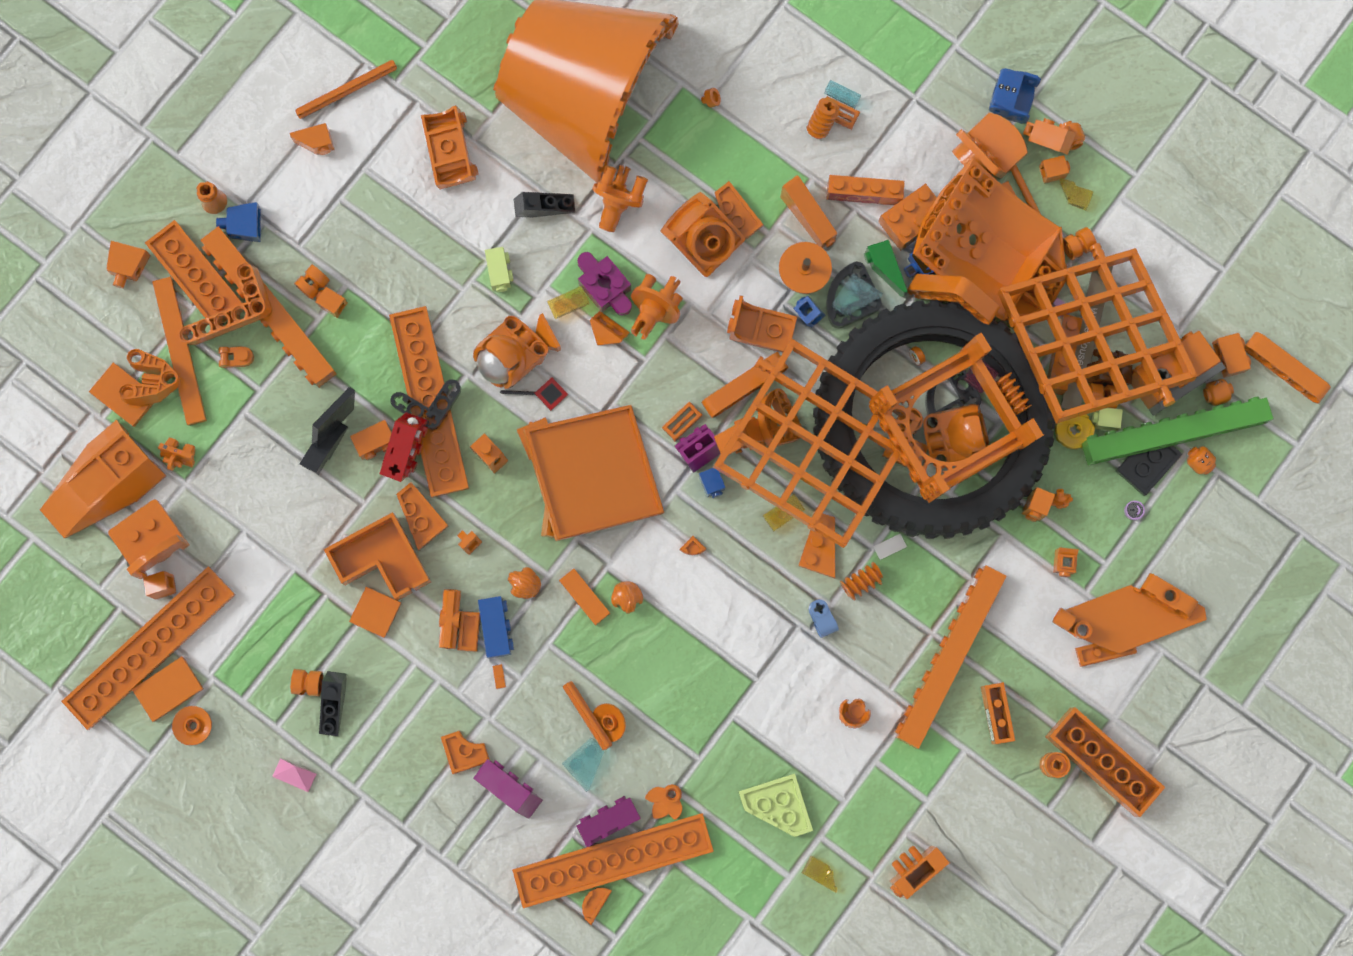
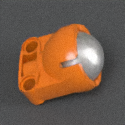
M508 316L500 326L475 347L473 358L477 362L480 374L487 381L491 382L494 386L508 389L518 383L537 365L543 363L548 353V346L525 323L515 316Z

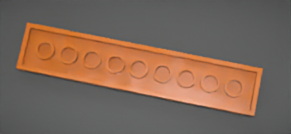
M426 306L390 314L389 317L407 395L429 408L445 383ZM438 401L437 408L440 410L445 409L448 405L447 401ZM419 406L412 407V415L418 416L421 413V408ZM450 409L441 425L435 430L428 429L425 438L422 437L420 443L423 445L421 456L432 498L469 489ZM425 411L423 417L429 421L428 425L436 424L435 416L429 418L426 416L427 411Z
M208 566L61 702L87 730H90L236 594Z
M703 813L515 868L512 871L522 907L527 908L714 851Z

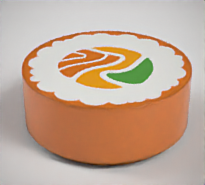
M914 346L909 349V355L917 366L925 363V355L919 347Z

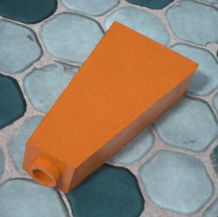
M797 175L784 184L780 198L816 244L822 248L825 246L828 248L836 242L837 232L801 178Z

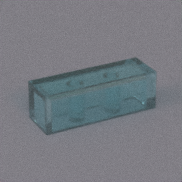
M832 80L829 81L824 94L854 109L861 98L860 94Z

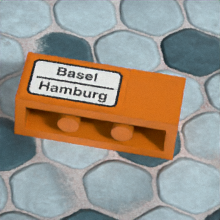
M1004 682L981 686L992 745L1015 741Z

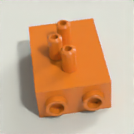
M911 846L908 851L915 860L912 861L905 852L899 856L906 865L905 868L898 860L892 862V866L898 874L889 882L892 884L890 889L897 897L908 899L949 864V861L937 847L930 846L921 854L915 846Z

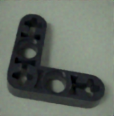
M450 379L446 381L429 408L402 392L394 393L391 396L390 402L402 414L406 412L411 414V408L419 406L421 413L418 417L422 418L425 411H427L426 416L429 418L435 416L436 424L428 425V420L426 424L428 429L435 430L441 425L459 397L461 386L457 380ZM455 384L457 391H452L449 396L450 398H452V400L450 401L446 396H443V393L448 395L450 391L448 386H453ZM401 397H403L402 400L406 404H409L407 406V409L402 404H398L397 406V402L395 401V399H400ZM440 400H446L448 403L447 407L443 410L437 408V403Z

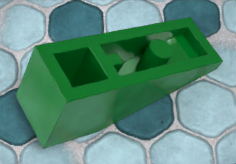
M889 239L867 246L866 253H864L866 263H870L872 270L901 297H905L908 291Z

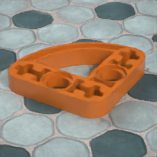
M780 388L766 394L761 401L770 408L772 404L774 410L786 417V414L788 415L792 408L786 393ZM758 412L759 428L765 443L769 446L780 426L772 428L771 420ZM795 415L792 422L802 427L797 415ZM786 430L777 447L795 442L800 437Z

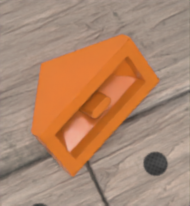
M601 311L590 319L597 345L621 343L630 333Z
M543 313L540 314L535 333L545 342L548 349L557 352L561 351L560 344Z

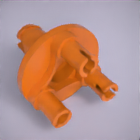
M606 165L601 181L595 183L592 188L595 193L603 197L604 209L601 221L599 222V228L608 232H615L621 214L627 210L628 206L642 207L644 202L643 193L648 179L636 176L633 189L629 191L625 183L631 168L625 166L624 169V165H619L618 172L614 167Z
M646 274L640 286L633 290L631 294L632 301L640 310V314L631 329L634 336L637 337L640 332L643 334L641 339L645 340L657 322L672 324L678 321L680 317L678 306L683 298L677 293L674 294V292L681 283L679 279L675 282L676 277L670 276L664 289L658 292L651 289L656 282V278L651 274Z

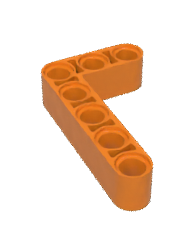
M248 263L238 265L236 274L246 302L184 326L179 331L180 340L190 345H198L268 317L272 310L258 269ZM250 268V275L245 277V271ZM256 286L257 291L252 295L251 289ZM262 304L263 309L258 313L257 308ZM245 311V317L240 319L241 312ZM228 318L227 325L223 326V320ZM210 324L211 329L206 333L205 329ZM192 331L193 337L189 340L188 335Z
M916 274L907 288L910 295L914 294V297L917 299L958 302L979 321L988 325L991 324L1000 309V306L965 277Z

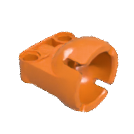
M971 404L931 413L924 418L923 426L930 457L936 460L937 456L942 454L946 457V462L961 461L984 449L989 444L985 420L979 405ZM930 417L937 419L938 424L936 427H931L928 424Z

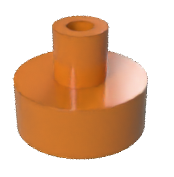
M716 88L707 89L704 92V96L701 97V101L710 108L719 106L721 102L720 94Z

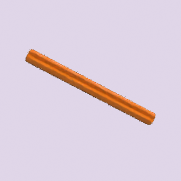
M390 60L297 108L295 112L302 119L397 70V66L393 60Z

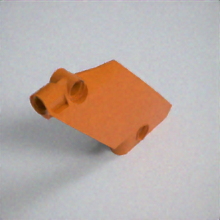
M1149 573L1140 589L1129 585L1066 610L1059 608L1052 622L1077 639L1086 640L1120 654L1207 619L1205 607L1198 604L1199 602L1160 577ZM1167 591L1173 594L1172 601L1166 600L1165 593ZM1080 625L1085 626L1087 629L1084 636L1078 633Z

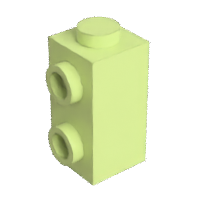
M503 247L485 250L492 290H496V292L507 291V288H511L510 282L514 281L512 270H508L507 264L510 263L509 253L505 252Z

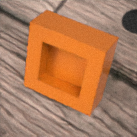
M462 530L457 535L462 540L458 545L468 555L482 543L473 531L467 535Z

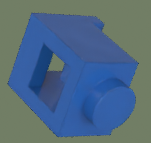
M809 296L799 299L793 308L806 325L811 328L826 316ZM812 308L813 310L808 314V309Z

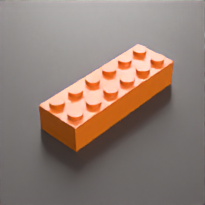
M1076 707L1069 708L1045 736L1046 739L1134 817H1141L1165 789V786Z

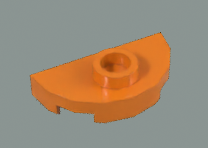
M596 888L590 891L584 898L582 913L590 925L594 922L612 890Z

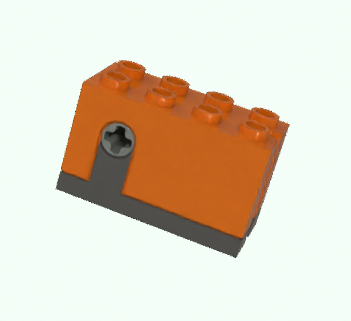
M1190 331L1180 339L1198 376L1195 381L1169 389L1175 401L1226 368L1200 331L1194 334ZM1174 352L1152 358L1162 380L1184 374ZM1142 363L1132 370L1131 385L1134 389L1151 384ZM1159 392L1141 397V400L1153 416L1166 408L1159 397Z

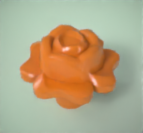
M1057 489L1051 505L1058 509L1066 508L1073 501L1071 494L1064 493L1063 489Z

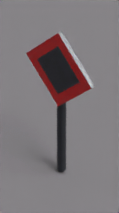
M553 377L537 391H500L501 394L536 395L550 411L568 396L567 392Z

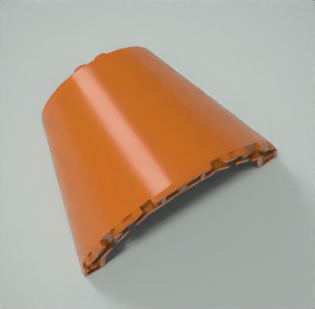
M534 0L522 18L518 17L516 20L514 33H510L506 42L508 46L501 60L498 78L493 88L496 98L598 183L602 179L605 166H609V154L612 149L609 138H615L619 126L617 121L623 115L635 84L653 49L657 46L655 41L660 42L663 37L672 39L679 25L678 17L667 13L564 0Z

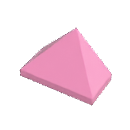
M280 758L272 777L309 792L317 774Z

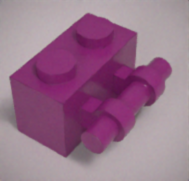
M706 424L700 428L696 427L693 433L686 438L682 437L680 442L674 445L693 473L721 454L714 439L715 435Z

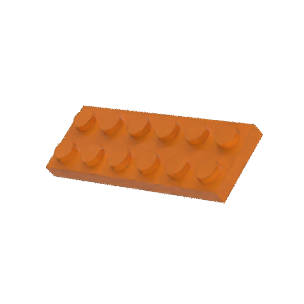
M175 220L145 242L205 318L242 304L240 299Z

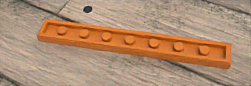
M170 276L152 281L173 370L180 378L178 390L186 423L190 426L205 422L207 418L189 345L182 342L179 338V331L184 327L173 279Z

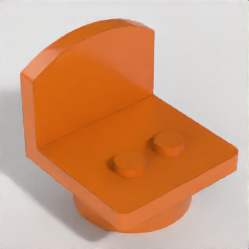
M988 113L968 133L961 129L956 135L962 142L952 150L953 154L964 166L971 159H974L987 172L1000 179L1028 154L1026 143L1018 129L1002 116Z
M702 192L697 193L678 208L660 230L704 277H708L745 241V236L713 201Z
M156 499L151 500L108 531L109 536L130 565L127 571L131 576L138 579L146 577L147 570L157 563L168 559L177 549L184 550L190 546L164 507Z

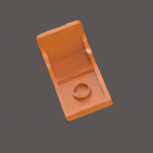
M741 295L739 300L735 299L732 309L734 318L730 317L727 333L730 334L729 340L783 353L792 339L797 316L751 305L744 301V296Z

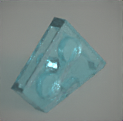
M852 274L831 306L848 316L859 308L867 306L872 301L880 299L883 293L855 274Z
M591 737L562 763L586 792L590 790L604 751Z

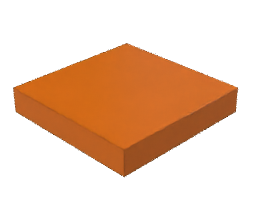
M365 587L349 622L385 638L402 603Z

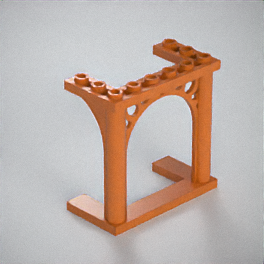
M982 333L976 335L959 353L893 390H890L888 385L883 387L869 401L871 412L879 418L881 429L889 435L891 446L898 450L900 461L904 466L907 465L912 481L914 483L917 482L920 487L921 496L929 503L965 479L1012 452L1024 449L1044 436L1034 418L1021 425L982 361V358L992 350ZM970 367L1010 434L964 460L956 462L936 460L925 454L913 439L910 429L912 407L924 392ZM906 401H907V403H908V407H907V408H905L904 406H902V405L904 404V402H906ZM892 411H902L905 414V418L903 420L895 419L892 416ZM903 424L905 431H901L902 428L898 425ZM919 457H922L925 460L923 466L921 465V460H918ZM930 463L936 466V473L932 477H929L926 472L927 466ZM942 466L948 469V471H943V475H941Z

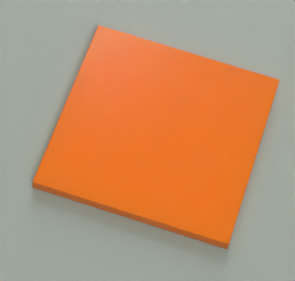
M632 405L523 430L555 541L664 513Z

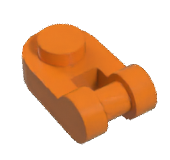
M247 347L218 348L221 355V360H219L220 368L246 367L254 361V354ZM234 354V360H228V355Z

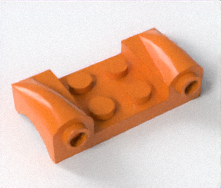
M455 105L441 113L421 115L436 186L441 190L476 180V175H479L476 164H472L469 159L463 132L464 123H467L465 113L461 112Z

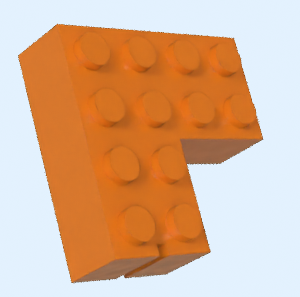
M393 512L323 549L341 584L345 586L377 568L394 599L397 601L413 593L412 588L417 591L431 583L403 527Z

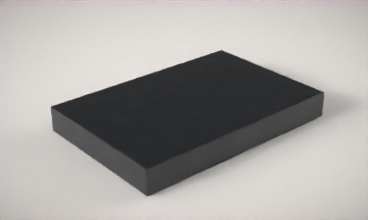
M348 387L312 424V445L316 448L354 410L355 390Z
M1174 446L1128 456L1117 468L1116 472L1139 493L1146 496L1183 454Z

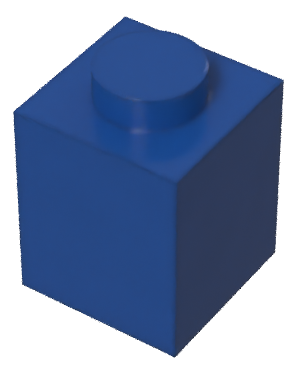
M711 468L699 473V479L707 497L712 496V498H716L723 494L722 491L726 487L718 470Z

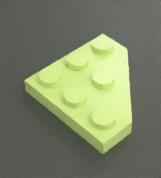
M795 774L738 791L744 811L794 837L813 831Z

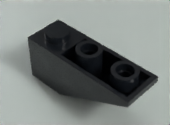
M521 192L513 199L515 217L534 218L576 212L574 194Z
M327 671L322 680L319 734L339 736L346 692V673Z

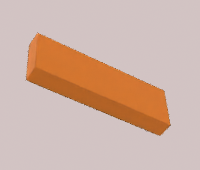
M574 568L559 580L595 626L610 614Z
M1096 644L1075 648L1080 667L1137 653L1136 647L1120 654Z

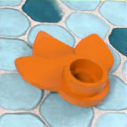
M671 784L665 788H652L645 796L646 800L654 803L652 809L654 819L663 818L669 814L676 820L682 813L680 802L682 792L676 785ZM669 791H675L676 796L670 798L668 796Z

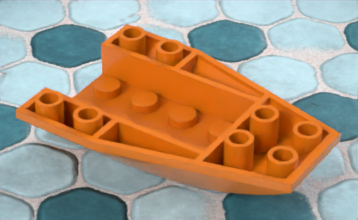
M116 419L86 445L43 504L40 511L63 538L66 539L137 502L163 480L166 475L154 461L149 459L129 436L128 431Z

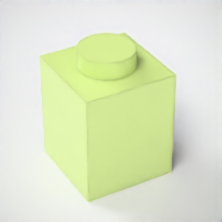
M1105 408L1093 412L1092 423H1094V429L1116 430L1117 432L1121 429L1123 410Z

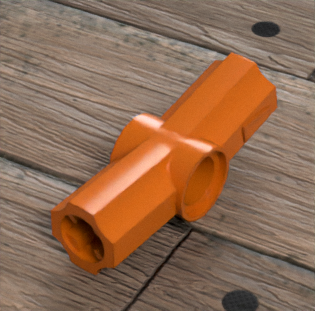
M444 589L443 605L439 618V627H441L439 648L456 649L461 611H459L461 590Z

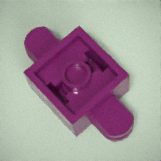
M590 252L581 253L577 261L578 267L584 274L578 278L579 286L602 313L611 306L620 316L629 314L632 309V303L626 294L631 291L630 282L608 256L598 262Z

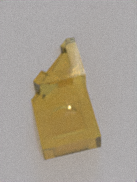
M1060 178V185L1068 204L1087 210L1093 196V191L1078 187L1075 182Z
M810 856L801 873L836 893L837 887L833 878V870L827 864Z

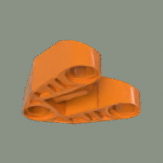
M133 349L128 352L127 360L133 369L145 372L141 378L142 384H124L119 388V395L122 401L128 405L141 406L158 403L177 389L180 384V378L164 359L139 349ZM133 356H141L139 362L134 363L131 361ZM176 377L173 383L167 384L170 378ZM126 390H133L132 396H123Z

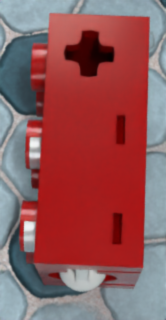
M406 412L395 421L380 475L402 482L411 473H414L417 467L416 456L420 455L423 447L420 443L422 437L425 438L428 431L426 419Z

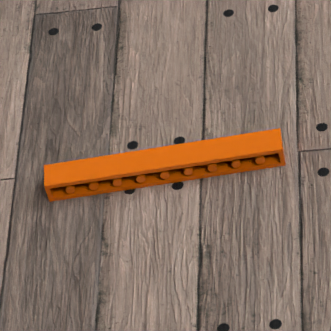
M218 226L201 239V242L204 244L201 248L208 256L213 255L216 259L213 263L219 270H225L227 273L225 278L231 285L234 283L237 285L238 289L236 291L244 299L236 269L241 263L248 262ZM250 268L245 271V277L250 275ZM264 284L272 310L268 317L260 320L266 328L269 326L273 330L270 334L277 342L281 340L285 345L282 349L288 356L293 355L296 359L293 363L300 371L305 370L308 374L305 378L311 385L316 384L320 388L337 373ZM256 286L251 289L252 295L257 291ZM262 304L257 308L258 313L263 309Z
M987 565L982 567V569L978 568L974 576L976 581L974 585L968 587L965 593L968 597L965 603H960L956 611L959 613L956 620L952 619L948 626L950 632L947 637L944 636L939 644L942 648L939 653H935L930 663L933 665L930 671L926 670L922 677L924 683L921 689L919 687L916 689L913 695L915 700L912 706L908 705L904 712L906 718L903 723L900 722L895 730V733H897L895 738L915 749H919L1006 579V575Z

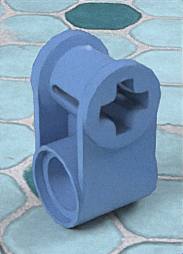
M819 599L810 603L808 610L820 638L839 630L837 622L825 601ZM816 604L818 606H822L823 609L820 610L821 614L818 611H814V608H816Z

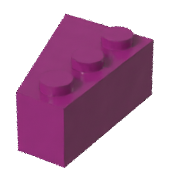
M487 759L473 779L516 813L530 819L543 799L533 793L534 789L525 782L521 784L518 781L519 777L514 773L504 771L505 766L497 760L492 762Z
M623 796L614 801L616 805L610 808L606 805L598 809V814L593 817L589 814L579 819L581 823L576 825L586 847L641 819L630 797L626 799Z

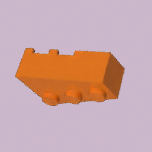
M751 417L742 433L763 446H768L762 437L758 418ZM742 418L735 421L734 426L714 436L720 453H722ZM771 420L772 428L778 427L777 423ZM736 441L728 456L733 452H736V454L742 453V449L749 447Z

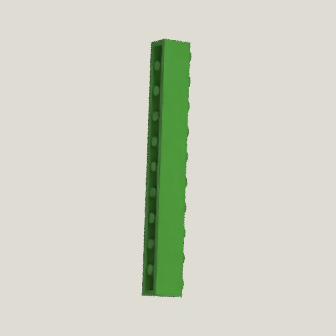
M1257 396L1248 399V402L1245 403L1236 401L1228 407H1224V405L1215 406L1211 411L1207 412L1206 409H1202L1188 416V413L1176 416L1177 419L1170 420V417L1164 418L1156 424L1146 422L1141 424L1139 428L1129 426L1123 428L1122 432L1116 433V430H1112L1098 437V434L1086 437L1087 440L1081 445L1087 465L1089 466L1267 424L1274 418L1268 399H1260Z

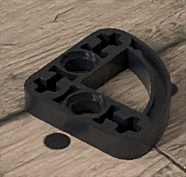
M858 261L847 265L836 275L831 283L826 300L829 321L833 327L838 329L878 312L882 305L880 296L864 264ZM854 267L861 269L859 275L863 279H860L858 282H856L859 279L858 274L852 272ZM849 275L860 300L835 310L836 291L841 282ZM867 283L870 286V290L868 292L861 291L860 284ZM873 293L874 295H871V299L873 302H877L875 308L873 306L869 307L870 299L869 297L866 299L864 297ZM858 307L861 310V314L853 316L851 308ZM844 311H847L848 317L843 318L842 323L834 321L836 315L839 317L845 316L846 313Z
M965 370L957 374L961 373L962 376H959L956 380L953 379L956 375L948 379L959 399L936 411L934 405L936 386L926 391L925 406L927 415L949 410L954 405L962 407L964 406L963 404L970 400L969 397L972 399L976 398L975 404L980 406L981 396ZM958 381H966L968 384L967 389H959ZM930 417L931 424L936 427L938 424L935 421L936 418Z

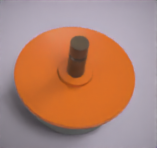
M799 242L791 245L782 254L779 262V274L784 284L789 289L802 294H810L822 289L829 281L832 272V263L827 252L819 245L811 242Z

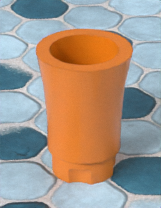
M200 182L196 188L197 196L201 201L203 209L210 214L222 212L227 206V196L211 182Z

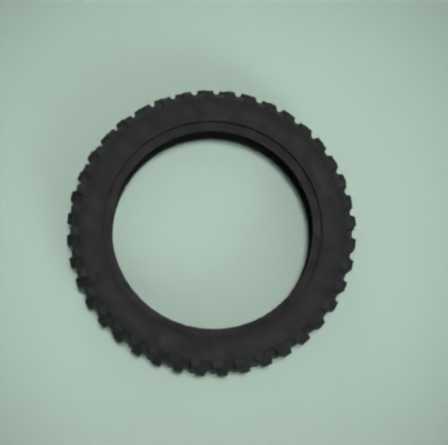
M923 300L913 302L911 306H906L905 304L897 305L892 311L886 308L880 311L874 319L869 317L863 322L860 329L854 328L850 331L849 339L846 342L841 341L836 348V355H831L828 359L829 362L860 380L876 360L900 346L921 341H937L963 348L976 335L982 333L992 349L982 360L993 369L999 378L1012 372L1009 379H1016L1013 386L1020 385L1017 392L1024 391L1021 399L1028 398L1029 400L1025 405H1032L1024 412L1016 415L1020 424L1023 425L1034 418L1044 435L1024 449H1018L1007 455L1000 470L987 484L962 496L935 499L929 503L922 497L903 492L884 481L864 515L866 517L871 516L873 523L882 526L886 524L889 526V530L900 533L905 531L909 537L925 535L926 539H934L939 535H943L944 539H950L957 533H962L963 536L969 535L976 528L983 530L990 526L991 521H1000L1005 518V513L1009 510L1014 511L1021 504L1020 500L1023 497H1028L1033 491L1032 487L1035 485V482L1041 479L1043 465H1047L1051 451L1049 448L1054 443V431L1052 430L1055 428V420L1044 395L1039 391V384L1016 333H1011L1010 328L1003 321L996 322L994 317L991 324H985L964 307H961V304L958 302L943 304L942 301L931 300L925 304ZM827 371L822 372L819 379L821 384L815 394L836 406L848 384ZM856 389L853 390L842 408V411L852 416L853 399ZM817 406L813 409V417L816 424L813 428L815 436H818L830 414ZM836 419L823 441L848 456L857 440L854 429ZM818 449L821 459L825 460L822 464L823 468L828 472L829 476L833 477L831 481L833 482L843 464ZM860 450L855 460L875 472ZM849 468L837 489L839 492L843 491L844 496L861 505L874 483Z

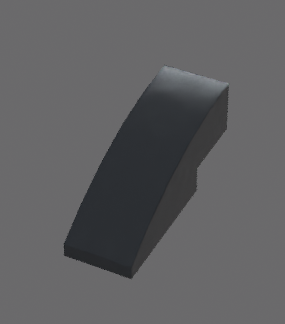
M341 423L318 448L311 444L300 465L319 476L327 460H330L348 426Z

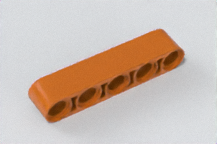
M1255 332L1246 343L1244 349L1249 355L1312 402L1320 403L1330 390L1331 386L1325 380L1265 335Z
M776 352L764 360L770 361V364L775 366L781 355L779 352ZM784 363L779 372H785L789 368L788 365ZM754 366L705 398L701 403L711 418H714L761 388L770 374Z

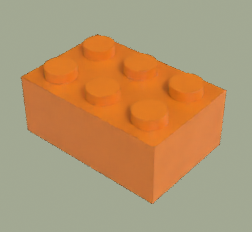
M926 183L883 213L879 218V224L900 251L917 240L921 223L937 198Z

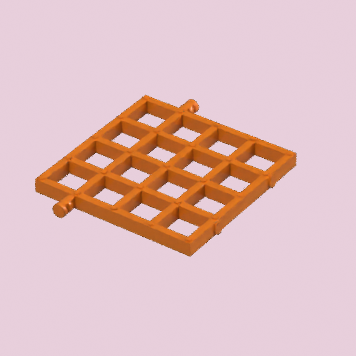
M1096 243L1089 248L1095 259L1094 261L999 289L998 296L1009 318V324L1013 327L1039 384V391L1044 395L1056 424L1157 392L1160 394L1159 397L1163 401L1164 407L1171 406L1176 401L1169 389L1195 381L1198 376L1136 248L1105 257L1101 244ZM1130 261L1139 281L1118 287L1108 267ZM1098 271L1107 291L1085 297L1076 277ZM1065 280L1075 301L1053 307L1043 286ZM1033 290L1042 311L1020 317L1011 296ZM1144 291L1154 312L1132 318L1123 297ZM1112 300L1121 322L1100 328L1090 307ZM1079 310L1089 331L1067 338L1058 316ZM1047 320L1056 341L1034 348L1025 326ZM1159 321L1168 343L1147 349L1137 327ZM1126 331L1136 353L1114 359L1104 337ZM1094 341L1103 363L1081 369L1071 347ZM1061 351L1070 373L1048 379L1038 357ZM1174 352L1184 374L1162 380L1152 358ZM1141 362L1151 384L1129 390L1119 368ZM1108 372L1118 394L1096 401L1086 378ZM1075 382L1085 404L1062 411L1053 388Z
M791 339L775 366L770 364V361H765L762 356L759 357L754 365L770 375L713 468L739 483L743 489L752 491L804 523L811 531H817L844 548L900 454L897 449L891 446L889 439L873 430L879 419L877 415L873 414L867 425L842 411L854 389L870 399L878 391L794 339ZM792 350L817 365L805 387L779 372ZM823 370L848 384L836 406L811 392L812 387ZM774 380L799 395L786 417L761 402ZM805 400L830 414L818 436L792 422ZM755 410L781 425L768 448L742 433ZM892 411L899 417L905 418V414L902 411ZM911 412L910 429L913 434L921 418ZM836 419L861 434L848 456L823 441ZM786 430L812 445L799 467L774 452ZM867 438L892 453L879 475L855 460ZM736 441L762 455L749 478L724 464ZM818 449L843 464L830 486L805 471ZM768 460L793 475L780 498L755 483ZM849 468L874 483L861 505L836 491ZM799 480L825 494L812 517L786 502ZM831 499L856 514L843 536L818 522Z

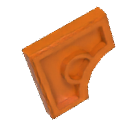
M460 731L441 737L452 774L483 765L487 759L490 760L485 743H471L463 737Z

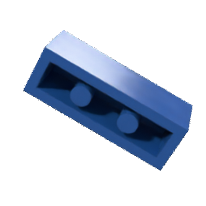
M501 596L478 600L487 658L511 655V650H514L513 639H509L508 631H511L510 620H506L505 612H508L507 601L503 600Z

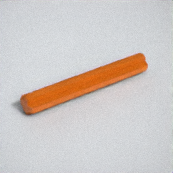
M572 681L567 682L563 686L564 691L601 749L607 750L612 746V742Z

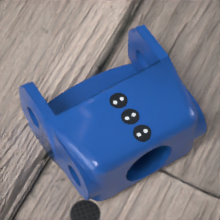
M1006 68L1001 69L990 101L989 111L1010 121L1026 124L1030 118L1029 112L1034 99L1035 87H1038L1041 78L1028 72L1014 71Z

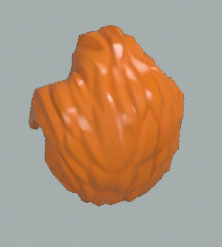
M525 567L520 572L513 571L509 573L508 581L512 585L510 592L513 596L529 599L535 597L541 589L540 579L531 568Z
M623 581L614 587L611 601L614 607L619 605L624 612L630 614L635 611L637 603L642 604L643 594L635 583Z
M848 699L842 701L839 707V719L845 726L856 729L869 721L871 710L865 711L866 706L862 699H855L850 704L847 703Z

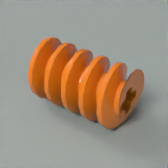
M830 98L819 100L806 126L808 133L812 137L822 139L829 134L840 112L839 106L834 100Z
M1011 372L996 381V384L1014 414L1018 415L1032 405H1025L1029 400L1028 398L1021 399L1024 391L1017 392L1020 385L1013 386L1016 379H1009L1012 374Z
M874 562L871 563V567L868 565L864 567L865 572L859 569L858 575L855 573L851 574L852 580L846 577L845 583L840 581L845 593L852 600H856V593L860 597L862 596L861 590L868 593L869 585L873 589L876 588L875 582L882 585L881 578H883V575Z

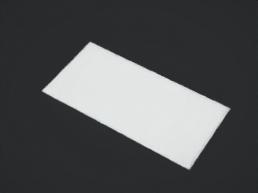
M898 534L873 547L881 560L907 546L901 534Z

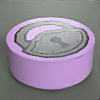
M1131 501L1126 504L1124 513L1128 519L1138 520L1143 517L1145 508L1141 502Z

